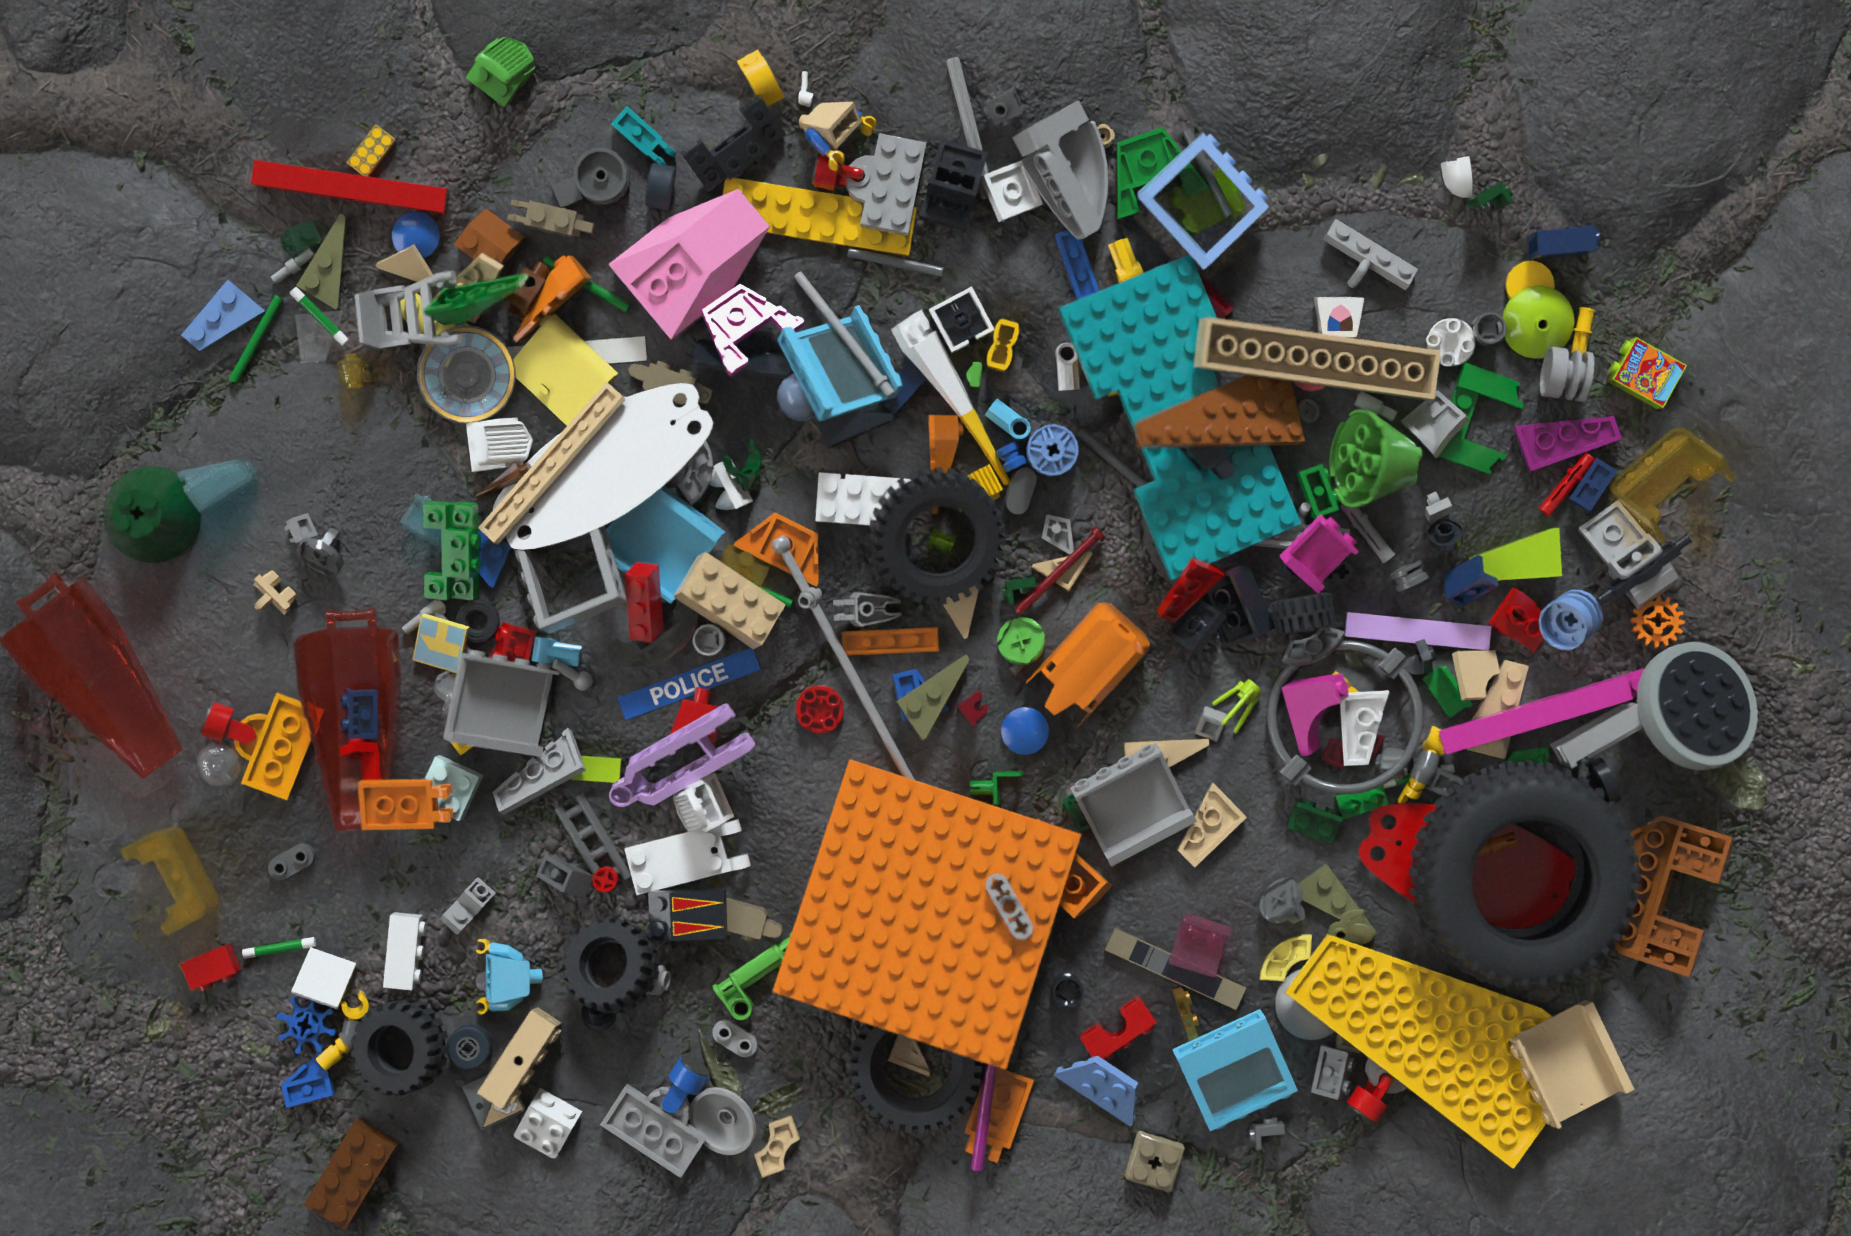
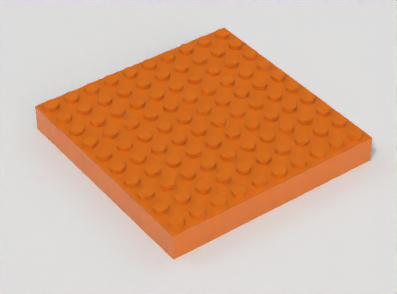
M849 759L772 992L1006 1069L1081 834ZM1001 874L1007 879L1032 923L1033 931L1028 938L1017 939L1011 933L986 889V881L991 875ZM996 878L992 880L993 885L990 888L991 890L996 889L1000 896L995 897L998 902L1004 896L1011 895L1009 890L1006 893L1003 892L1001 886L1004 882L1002 880L997 881ZM1008 899L1003 902L1002 909L1005 913L1012 914L1016 911L1017 905L1015 901ZM1020 911L1015 917L1008 918V921L1012 923L1015 920L1017 924L1015 932H1021L1025 935L1027 933L1026 928L1029 926L1027 923H1021L1018 917H1023V914Z

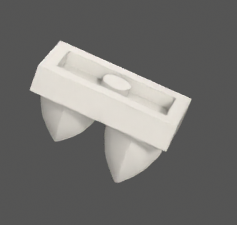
M723 461L713 466L714 470L709 485L725 488V491L720 495L716 503V508L732 510L753 502L749 492L742 490L741 484L737 482L736 477L726 471Z

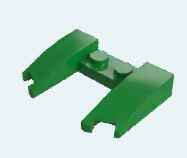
M1468 363L1462 364L1450 401L1467 415L1469 422L1453 436L1437 458L1488 475L1492 472L1489 468L1498 459L1504 461L1507 454L1465 440L1464 438L1478 396L1522 409L1523 401L1518 402L1516 387L1520 386V382Z

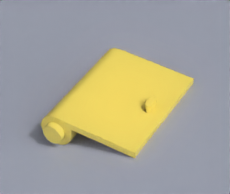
M548 314L539 323L541 327L513 359L515 377L568 426L606 382L611 385L619 374L556 314L552 316Z

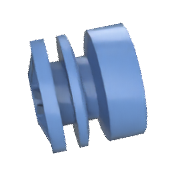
M1056 424L1045 425L1036 430L1028 440L1026 447L1027 461L1031 468L1040 475L1048 477L1059 476L1068 471L1076 462L1078 455V444L1073 433L1067 428ZM1056 444V450L1059 451V454H1054L1051 457L1048 455L1049 450L1046 447Z
M1572 589L1563 593L1541 611L1539 629L1543 638L1551 646L1560 650H1571L1580 646L1601 628L1603 611L1598 600L1593 595L1583 590Z

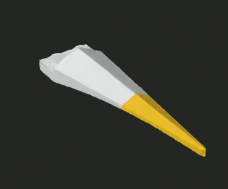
M922 310L915 312L891 329L901 350L944 397L979 444L1005 486L1009 485L1010 480L995 453V449L937 330L932 331L930 323Z

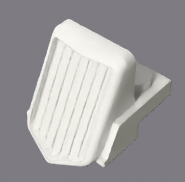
M518 418L494 419L466 424L472 472L509 468L514 462L521 466L523 461L528 458L533 439L525 425L518 421Z
M716 773L685 786V790L673 795L678 816L689 832L699 829L708 831L734 817Z

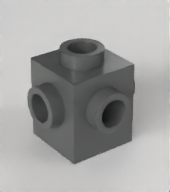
M1014 87L1004 92L1002 89H998L990 93V98L987 99L985 102L986 106L984 107L988 120H993L994 125L1001 123L1002 126L1016 120L1015 117L1021 115L1024 110Z

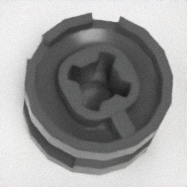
M1421 560L1410 563L1389 574L1391 579L1396 581L1397 585L1395 587L1398 592L1429 578L1427 573L1423 572L1421 568L1423 566Z

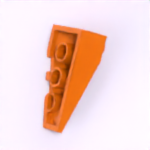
M563 255L553 264L555 268L550 272L513 338L516 342H522L539 326V323L548 314L552 315L592 278L573 256L565 257Z

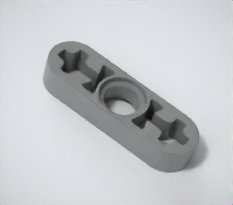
M1001 874L991 875L986 881V889L1011 933L1017 939L1028 938L1033 931L1032 923L1007 879ZM995 878L997 881L1002 880L1004 882L1001 886L1004 893L1007 890L1011 893V895L1001 898L999 902L995 897L1000 896L996 889L991 890L990 888L993 885L992 880ZM1011 899L1015 901L1017 908L1014 913L1007 914L1003 911L1002 904L1005 900ZM1020 911L1023 917L1018 918L1022 924L1027 923L1029 926L1026 928L1027 933L1025 935L1021 932H1015L1017 928L1015 920L1012 923L1008 921V918L1015 917Z

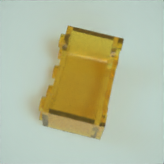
M170 826L154 831L120 849L125 860L131 858L138 859L142 865L154 861L175 899L176 904L166 908L168 918L161 925L166 936L213 913L219 907V896L182 828Z

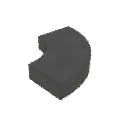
M1326 627L1319 629L1309 638L1302 640L1290 639L1282 662L1287 665L1302 666L1321 661L1338 648L1344 639L1345 632Z

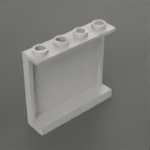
M470 650V654L461 653L443 739L452 743L542 757L544 747L539 746L538 743L553 674L559 675V671L551 669V664L538 662L537 666L529 665V660L515 658V662L507 661V656L493 654L492 658L484 657V652Z
M1157 743L1142 747L1139 752L1121 758L1118 763L1110 767H1104L1095 775L1087 779H1081L1074 786L1070 787L1111 867L1197 822Z

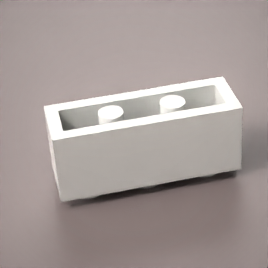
M396 912L390 915L384 988L413 990L417 984H420L422 971L418 969L419 960L423 959L424 946H421L420 943L421 936H425L426 922H423V915Z

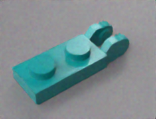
M628 106L611 123L617 131L657 164L667 165L661 157H658L653 152L659 145L669 156L674 157L677 154L663 141L664 139Z

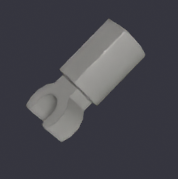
M1363 391L1359 393L1354 403V406L1362 410L1371 411L1375 415L1378 414L1390 422L1394 420L1397 411L1382 405V401Z

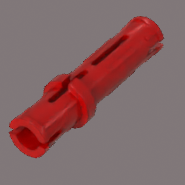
M1584 452L1573 468H1569L1566 471L1567 475L1538 509L1550 518L1576 485L1582 481L1594 463L1595 458Z

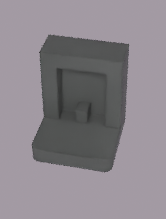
M1276 1117L1263 1118V1122H1252L1253 1129L1249 1130L1250 1144H1254L1257 1151L1262 1150L1261 1136L1284 1135V1124Z

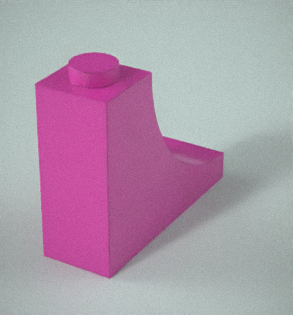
M1343 673L1293 680L1282 687L1301 756H1308L1320 748L1319 724L1326 709L1331 705L1339 704L1349 697V688Z

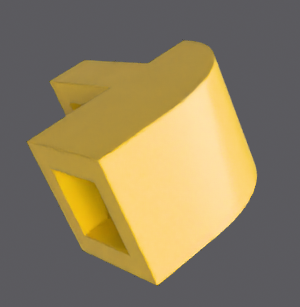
M759 50L737 61L755 96L759 95L767 106L784 98L774 75Z

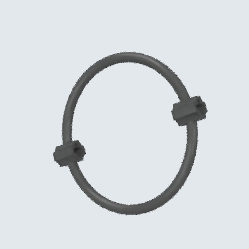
M1342 641L1335 651H1359L1380 659L1382 662L1378 667L1393 680L1399 676L1409 692L1413 705L1414 723L1410 741L1400 759L1382 775L1366 782L1350 785L1334 784L1317 779L1308 774L1312 768L1296 754L1291 759L1279 736L1277 708L1282 687L1285 686L1288 679L1300 666L1287 665L1276 680L1268 702L1267 725L1274 750L1285 765L1280 773L1296 787L1300 781H1303L1311 787L1329 793L1357 794L1386 784L1407 766L1415 754L1421 739L1423 706L1417 686L1405 669L1410 661L1403 653L1394 648L1388 654L1366 643Z

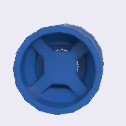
M1017 441L995 451L997 457L1005 461L1003 464L1005 473L1027 463L1023 455H1018L1020 452Z

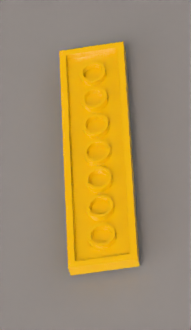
M727 178L725 180L723 195L739 189L770 226L767 231L768 234L909 256L917 207L913 208L908 236L860 227L864 204L856 202L849 196L732 178L731 180Z

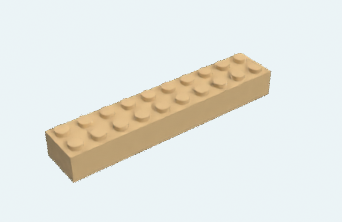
M1214 318L1199 319L1193 368L1432 400L1435 399L1441 351Z

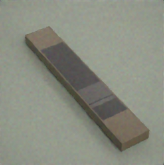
M1115 927L1105 947V950L1235 1010H1237L1246 990V987Z

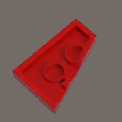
M1192 557L1181 576L1156 610L1160 618L1175 623L1225 576L1222 570Z

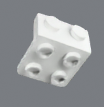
M540 1088L523 1116L514 1136L550 1158H556L582 1111Z

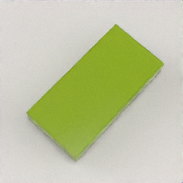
M581 756L586 771L571 778V780L615 783L621 777L622 758Z

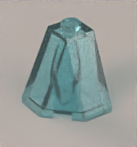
M241 459L182 470L177 473L181 481H186L183 489L198 511L211 514L258 480L255 475L257 470L252 463Z

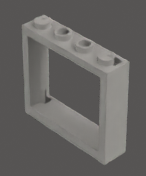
M605 525L590 531L607 594L551 617L548 614L530 549L515 550L516 558L521 563L523 569L521 572L522 579L528 586L529 593L527 597L531 606L534 607L536 614L534 615V622L541 630L551 634L628 602ZM531 534L520 539L527 540L531 536Z

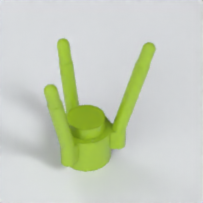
M1250 679L1245 683L1240 681L1234 688L1212 702V705L1216 706L1237 691H1240L1237 694L1240 701L1222 720L1221 725L1223 726L1244 703H1249L1233 731L1234 734L1238 733L1252 708L1260 700L1258 696L1262 693V690Z

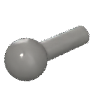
M557 659L553 662L552 668L573 680L578 690L586 691L591 688L593 678L589 673H578Z

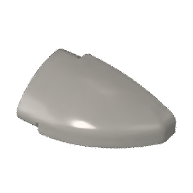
M1079 100L1012 138L1022 157L1028 155L1021 160V163L1041 197L1075 238L1083 239L1097 231L1101 226L1108 195V167L1105 149L1097 125L1094 121L1088 122L1089 118Z

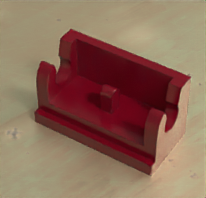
M979 689L957 705L972 726L977 724L976 721L989 708L987 704H984L978 709L981 704L976 702L983 697Z

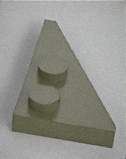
M341 213L296 285L337 311L340 308L341 273L345 253L344 238L347 229L346 216Z
M963 655L896 701L921 740L926 739L970 659L967 655Z
M1324 864L1298 883L1303 891V901L1338 919H1341L1342 915L1347 911L1359 909L1327 864ZM1364 916L1362 923L1372 927L1370 922Z

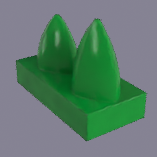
M1383 785L1362 793L1334 796L1340 815L1344 819L1389 805Z

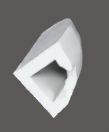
M1469 156L1457 158V161L1441 163L1443 179L1450 192L1461 198H1471L1473 180Z

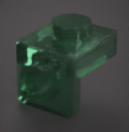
M312 220L287 228L280 236L281 246L285 252H288L290 258L295 257L303 250L321 244L323 241Z

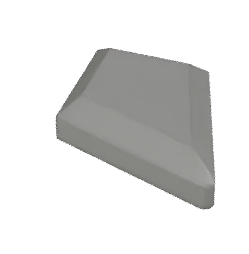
M1046 514L1042 539L1068 554L1074 551L1070 519Z

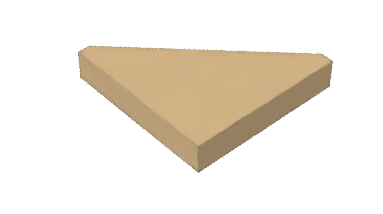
M415 244L376 264L378 269L416 282L433 275Z
M1090 551L1086 552L1055 583L1069 591L1093 553ZM1067 557L1036 563L1031 568L1047 577Z
M975 586L969 589L972 593L971 596L966 598L962 592L958 594L960 601L953 602L949 596L946 598L947 604H943L964 639L968 637L978 596V590Z
M898 1034L888 1061L930 1076V1070L916 1039Z

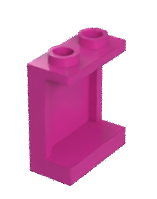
M1321 514L1280 555L1283 562L1318 594L1325 588L1322 581L1351 552L1355 555L1359 552L1354 546L1357 543L1356 540L1347 532L1343 535L1338 531L1340 526L1331 517L1325 519Z

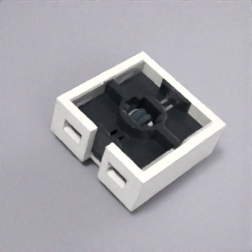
M972 287L929 309V313L951 354L969 345L968 340L974 337L978 340L995 330Z

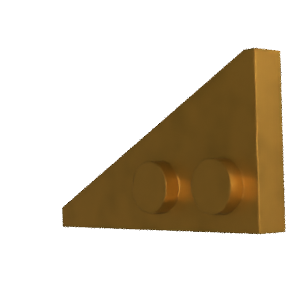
M1179 986L1173 988L1172 992L1188 1041L1190 1042L1198 1038L1196 1029L1200 1028L1196 1014H1191L1189 1006L1192 1005L1189 992H1184L1182 987Z

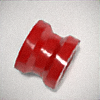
M608 866L601 867L593 875V886L600 892H609L617 885L619 877L615 869Z

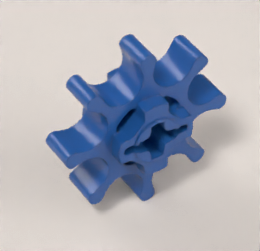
M294 996L290 999V1003L294 1006L293 1015H286L281 1012L276 1016L278 1020H284L289 1025L288 1032L281 1034L279 1040L283 1041L288 1036L295 1037L298 1041V1046L295 1050L296 1054H300L303 1051L304 1043L307 1041L312 1042L316 1047V1051L320 1052L324 1049V1045L320 1042L321 1033H328L331 1036L337 1033V1028H330L325 1023V1017L334 1013L335 1008L331 1007L327 1011L322 1012L317 1009L315 1001L311 1000L310 1005L306 1007L299 1003L297 996ZM307 1018H308V1024H309V1025H312V1026L309 1027L308 1029L305 1028V1027H306V1024L303 1023V1021L306 1020Z

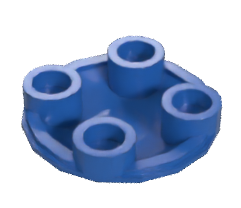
M409 212L401 216L394 224L392 241L398 252L415 244L424 259L439 248V228L435 220L429 215L421 212Z
M1021 707L1014 709L1002 722L1001 735L1003 742L1011 751L1017 754L1029 755L1036 753L1045 745L1048 739L1049 727L1047 720L1039 711L1033 708Z

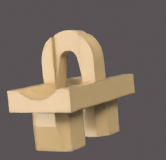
M273 570L263 577L259 574L254 579V586L263 596L255 603L254 608L261 612L272 603L283 615H286L290 611V605L297 598V594L290 587L285 588L279 594L274 587L281 582V579Z

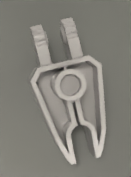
M856 592L849 599L833 600V605L837 607L849 605L850 613L849 615H834V621L850 620L854 626H866L890 621L901 616V613H887L885 609L874 608H885L887 604L901 603V600L890 596Z

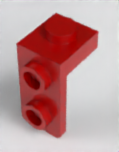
M356 738L349 740V744L339 747L340 756L360 757L362 780H382L378 743L364 742V739Z

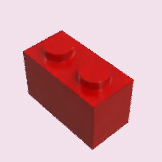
M231 943L180 963L190 990L198 988L200 992L213 987L212 982L221 979L222 983L236 978L235 973L241 970Z

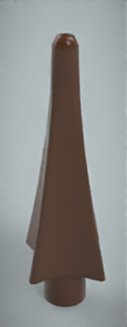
M514 462L493 482L475 494L476 498L517 484L532 466L528 462L521 466Z

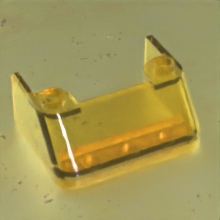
M1677 427L1667 432L1616 476L1610 483V490L1641 528L1661 543H1664L1666 539L1657 525L1661 514L1655 507L1660 501L1689 476L1698 481H1704L1718 472L1732 483L1736 478L1722 454L1685 428Z

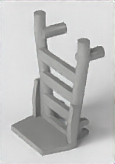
M452 270L437 273L408 287L395 286L355 294L360 344L375 349L411 343L439 346L462 344L463 337L460 332L444 331L441 336L436 335L434 320L426 316L423 311L432 302V286L436 285L442 288L456 287V272ZM418 292L421 295L425 334L419 333L415 295ZM405 299L408 332H403L400 300ZM389 305L392 331L387 330L385 307Z

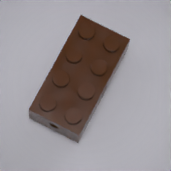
M358 1117L351 1125L304 1203V1206L346 1230L400 1141Z

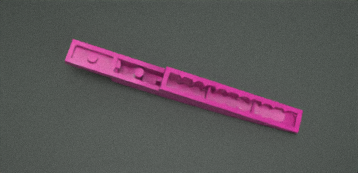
M1645 668L1439 730L1444 753L1449 754L1632 700L1634 697H1637L1638 684Z

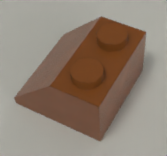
M485 209L467 225L454 245L474 260L483 253L502 264L503 269L526 237L488 209Z

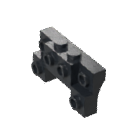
M759 95L754 97L756 101L747 108L741 107L739 109L748 123L709 151L699 138L696 141L697 145L689 151L685 152L683 150L680 152L708 192L727 178L731 180L733 177L738 178L746 171L745 168L752 163L756 164L765 158V154L769 151L767 148L786 135L775 119V116Z

